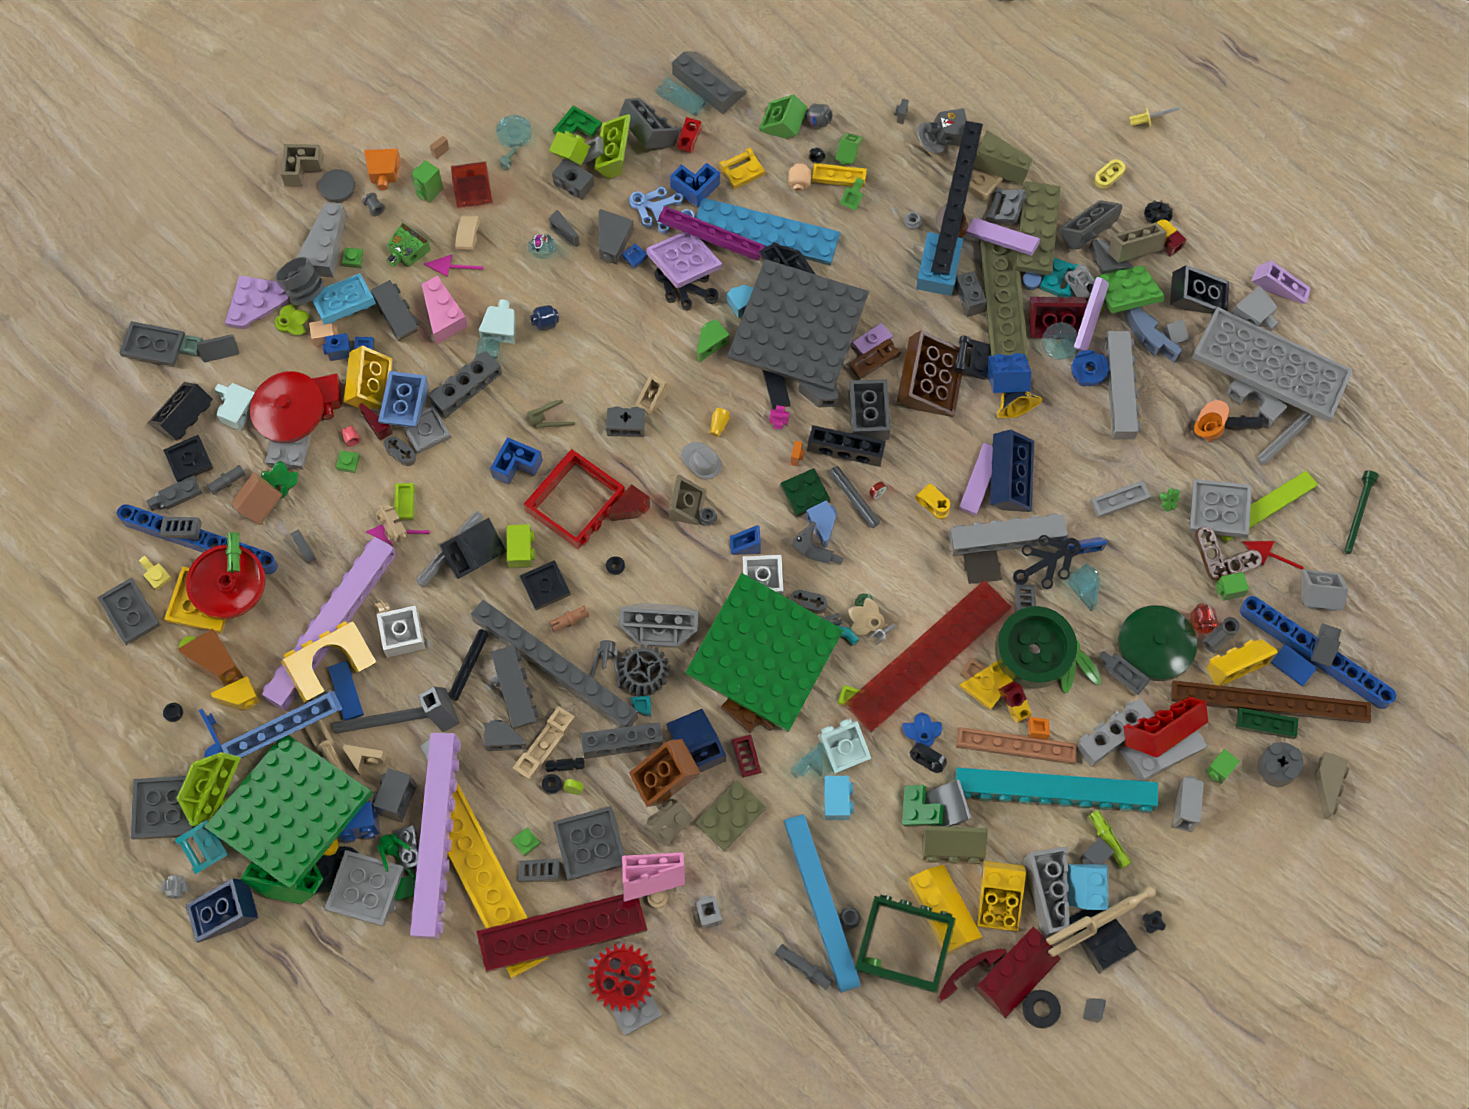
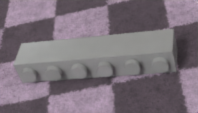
M1108 331L1105 338L1106 359L1109 364L1107 375L1112 439H1135L1137 433H1140L1141 423L1137 421V416L1139 415V405L1136 404L1138 388H1135L1134 385L1137 378L1136 371H1133V366L1135 365V355L1132 354L1134 339L1131 338L1130 331Z
M1053 513L1046 517L1013 518L1005 522L995 520L988 524L978 522L972 524V526L956 525L950 529L949 539L952 556L1022 548L1026 544L1032 547L1041 546L1038 542L1041 535H1047L1049 538L1064 541L1068 537L1064 514L1058 515ZM1042 537L1040 541L1042 544H1046L1048 539Z

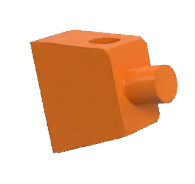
M398 148L364 150L371 183H377L379 190H387L388 183L397 181L401 161Z

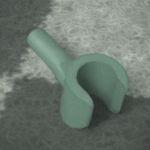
M515 147L506 156L500 157V166L505 170L512 164L510 159L517 151Z

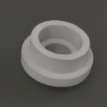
M909 212L905 215L904 225L907 228L917 229L921 225L922 219L917 212Z

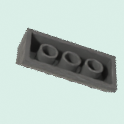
M684 51L672 62V75L722 114L747 93L744 88L696 51Z

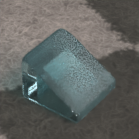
M486 336L481 337L478 340L475 356L487 351L494 359H497L500 342Z

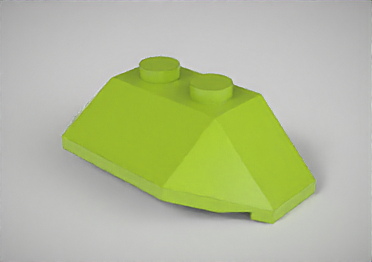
M220 752L192 762L177 796V800L191 826L196 827L206 820L209 822L216 814L240 762V756Z

